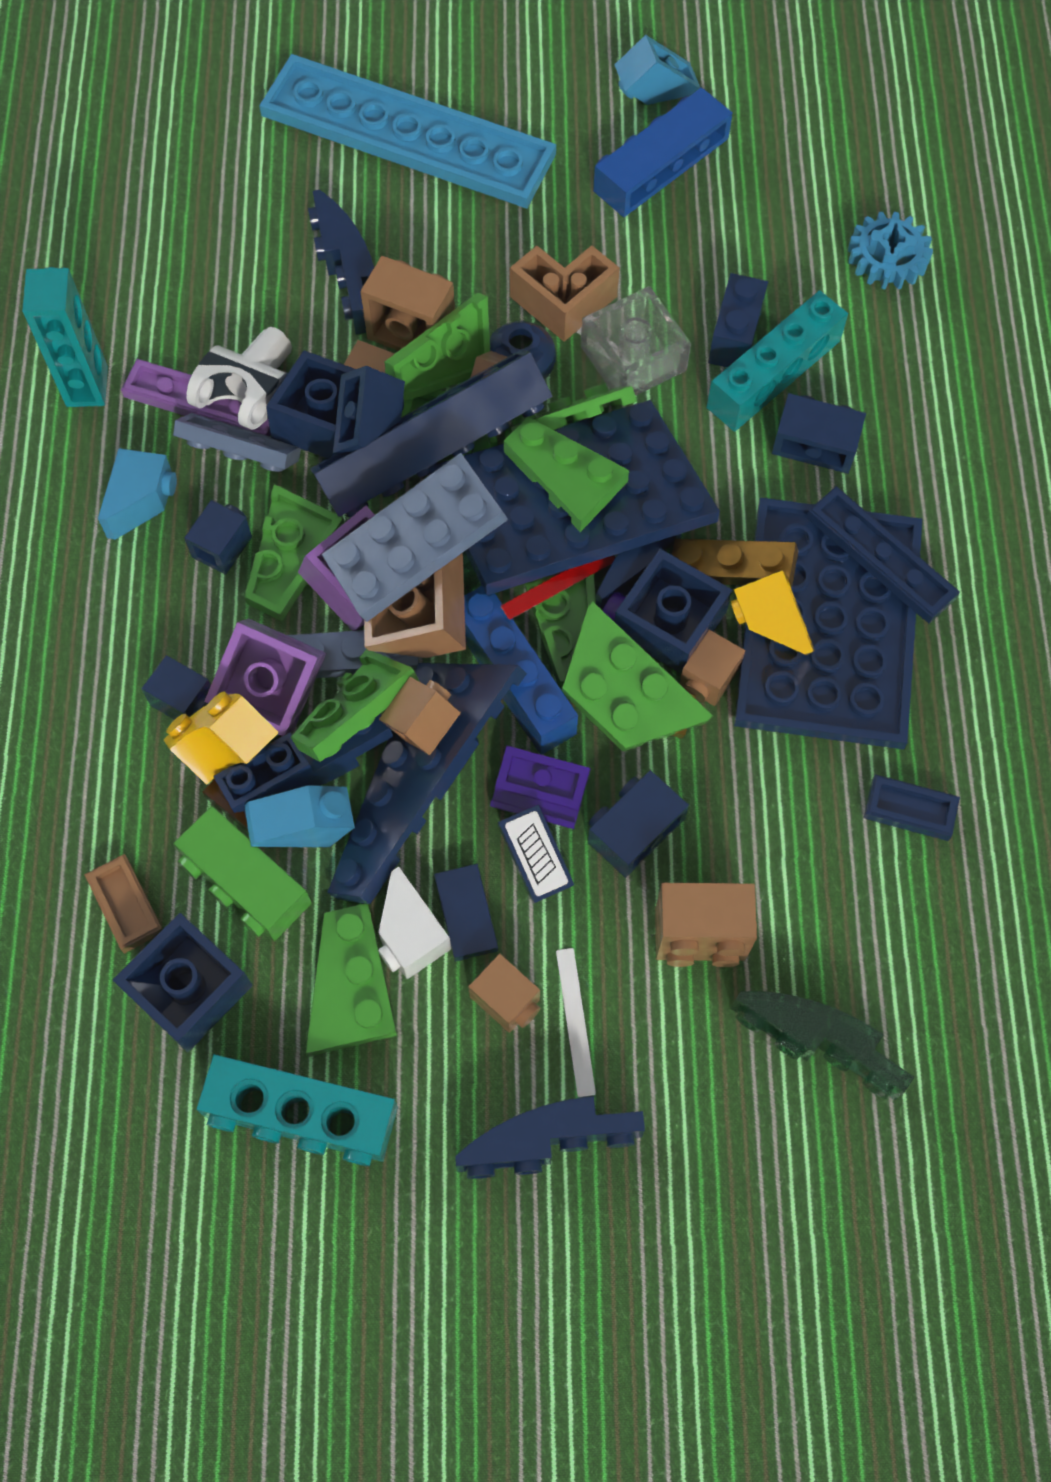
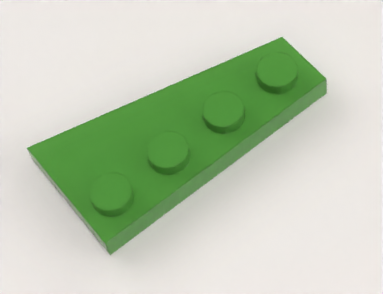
M561 572L525 583L526 592ZM594 574L532 607L559 687L563 686L585 612L592 602L596 604Z

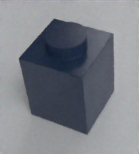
M211 500L184 539L192 558L226 575L251 540L252 535L247 517L241 510L233 505L227 504L223 506Z
M166 655L141 689L150 706L175 720L182 714L190 717L206 706L208 703L204 701L211 684L204 676Z

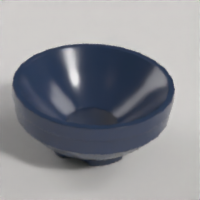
M515 321L507 323L493 332L490 337V351L509 357L521 350L513 347L509 341L516 335H525L532 340V344L522 350L531 352L544 379L552 372L556 362L555 345L552 337L541 326L526 321Z

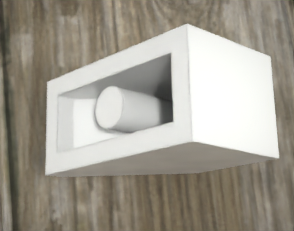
M400 867L391 871L379 928L383 947L378 952L392 972L400 969L406 979H409L450 951L451 943L447 933Z

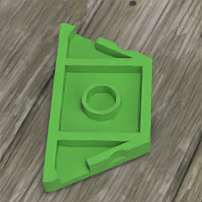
M594 602L588 606L561 689L570 702L622 751L641 746L645 742L654 739L659 740L674 735L675 732L696 725L700 726L707 723L713 715Z

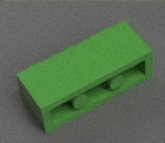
M213 806L173 843L181 855V858L177 861L178 864L195 880L202 875L209 881L212 886L208 891L225 908H228L233 903L243 913L240 921L258 938L265 933L275 942L312 904L307 891L261 849L251 847L250 840Z

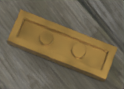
M675 539L672 556L723 585H746L783 570L792 587L798 548L796 542Z

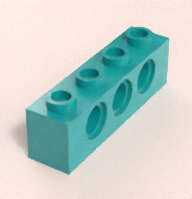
M47 267L44 269H26L23 314L66 407L106 406L108 365L69 268Z
M819 290L711 381L706 408L735 432L840 342L849 313Z
M214 1054L196 1110L208 1118L206 1125L212 1128L234 1132L235 1126L238 1125L253 1129L252 1137L259 1140L279 1144L282 1136L298 1140L297 1148L303 1151L324 1155L326 1148L344 1152L342 1159L347 1162L370 1166L372 1159L384 1161L398 1106L395 1099ZM252 1091L263 1092L264 1100L257 1111L252 1113L242 1111L241 1103L246 1094ZM305 1102L309 1105L308 1116L303 1122L299 1124L287 1123L286 1112L292 1104ZM341 1113L353 1115L355 1118L354 1127L348 1134L338 1136L331 1133L330 1125L335 1116Z

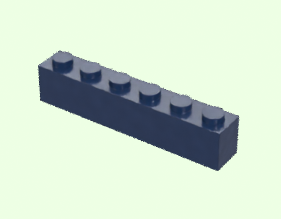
M521 349L402 416L401 421L365 448L342 455L335 454L310 469L338 517L344 514L347 517H352L363 507H368L367 501L377 495L382 494L383 497H387L401 490L404 487L402 481L415 474L418 477L428 475V468L438 464V461L452 454L455 457L460 453L462 455L474 448L473 441L485 434L490 438L504 432L510 427L508 421L522 414L526 418L541 411L545 407L543 402L553 396L531 352Z

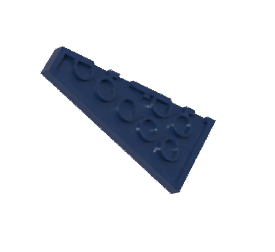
M418 663L415 673L419 681L426 685L429 680H432L451 694L447 701L460 712V715L431 755L426 754L403 740L394 731H391L393 737L389 738L355 821V828L351 831L327 893L337 900L371 904L390 876L391 871L394 870L401 860L398 851L411 832L418 835L427 821L422 816L434 798L441 801L479 745L477 735L490 717L493 719L498 717L505 707L500 702L512 684L519 686L527 673L520 666Z

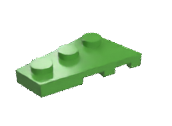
M476 293L384 361L386 374L405 381L404 402L471 378L476 357L490 351L488 296Z
M602 383L585 389V398L574 402L571 401L570 396L557 399L547 404L549 411L529 417L555 430L568 424L567 421L572 419L578 421L602 414L605 407L614 405L626 406L637 402L632 386L608 389L607 384ZM522 414L512 419L513 424L504 431L505 438L526 419Z
M527 417L504 440V453L532 482H538L549 493V500L557 509L562 507L571 516V523L579 532L592 521L628 482V469L530 417Z
M274 484L268 516H265L262 527L263 536L259 551L255 554L244 597L247 605L283 621L307 585V582L298 573L305 555L345 522L344 517H338L337 514Z
M366 649L359 657L362 666L354 675L352 673H345L337 682L340 688L337 695L333 699L320 702L293 733L291 739L297 749L319 762L336 754L341 749L343 743L358 731L366 729L374 722L375 717L390 705L409 677L419 681L412 667Z
M360 904L324 913L306 1047L307 1057L397 1036L369 904Z

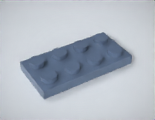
M460 453L325 551L322 556L358 614L368 622L506 522L508 518L462 453Z

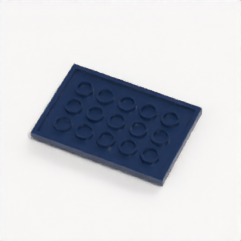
M651 400L571 423L554 430L629 470L628 482L581 532L571 523V516L562 507L557 509L549 500V493L538 482H532L504 453V444L464 455V458L508 518L506 522L465 551L486 595L718 522L720 510ZM450 460L434 464L433 466L429 467L428 476L434 473L436 470H438L440 467L445 465Z
M760 498L754 541L796 542L798 557L791 589L815 651L808 654L798 652L749 630L745 622L742 649L746 651L740 666L734 726L904 750L908 743L916 613L806 518L808 510L814 504ZM866 511L920 557L922 518Z

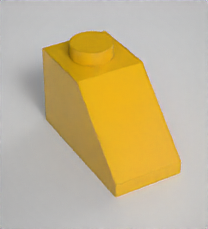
M782 570L734 589L737 599L732 600L731 605L739 625L746 622L749 630L803 654L815 651L785 571Z

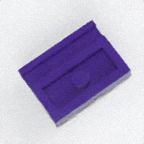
M506 745L490 807L518 814L539 805L546 822L575 829L591 768Z

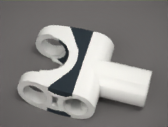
M268 327L257 336L242 355L219 345L214 346L199 362L189 380L187 402L200 409L220 399L238 400L242 403L238 413L239 424L250 430L260 427L268 420L267 404L288 374L277 368L291 353L292 345L290 340L279 329Z

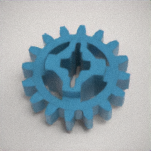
M879 212L876 221L867 216L864 219L863 226L856 225L847 250L851 252L848 262L853 265L857 264L855 271L857 276L865 273L868 275L867 284L870 285L875 280L881 281V289H886L888 283H894L897 289H901L904 280L913 285L918 275L924 276L933 253V249L929 248L932 238L931 236H922L925 229L924 225L912 226L913 217L911 216L902 221L899 220L898 212H894L892 218H886L883 212Z

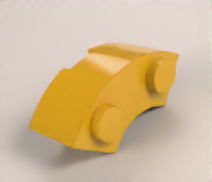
M223 691L216 695L209 704L190 717L186 714L177 717L167 728L166 732L169 735L163 740L168 748L207 785L214 779V775L238 763L247 764L279 732L243 696L236 693L228 695Z

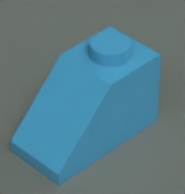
M647 35L640 39L614 64L620 78L618 84L622 92L631 99L635 97L647 105L690 96L700 89L690 62Z
M118 449L98 516V520L108 539L116 540L165 510L168 496L174 495L177 485L176 473L172 472L166 455Z
M308 785L249 801L244 805L251 847H331L355 828L347 787Z

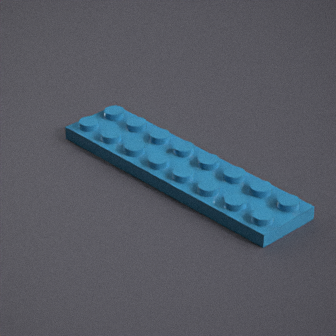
M294 54L290 55L259 105L261 116L526 209L529 207L556 156V144Z

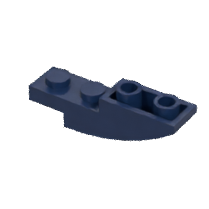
M314 190L315 207L308 208L312 231L320 230L321 237L314 238L318 261L326 260L328 276L336 274L339 289H347L348 296L341 297L345 320L353 319L356 335L366 333L361 289L374 269L371 255L360 232L344 210L324 192Z
M379 714L369 727L358 731L343 743L341 749L336 754L319 762L299 751L291 739V732L265 746L247 764L238 763L230 766L213 777L233 812L245 811L244 805L249 801L308 785L321 786L360 766L356 759L358 756L393 737L390 728L379 720L382 716Z
M594 1096L544 1105L519 1114L475 1139L455 1156L457 1172L466 1171L468 1179L494 1177L495 1169L513 1167L515 1175L537 1174L543 1172L542 1165L551 1164V1145L559 1144L561 1152L588 1149V1142L606 1141L608 1148L635 1145V1138H642L645 1132L643 1111L596 1115Z

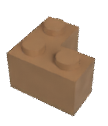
M592 245L565 268L538 246H535L509 268L510 298L564 342L617 298L620 267Z

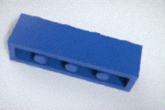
M702 87L692 95L683 97L673 109L663 116L656 117L650 126L639 134L630 136L620 148L610 155L603 156L598 161L594 170L593 192L623 218L728 140L733 112Z
M481 586L464 596L466 644L479 664L518 665L527 673L519 686L511 685L503 700L539 754L542 755L577 735L578 714L514 620L507 618L501 608L503 604L495 593L486 595Z

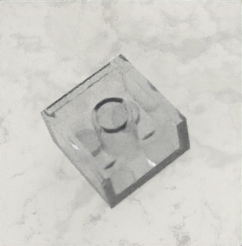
M650 286L582 318L581 348L609 388L632 386L636 396L687 371L691 342Z

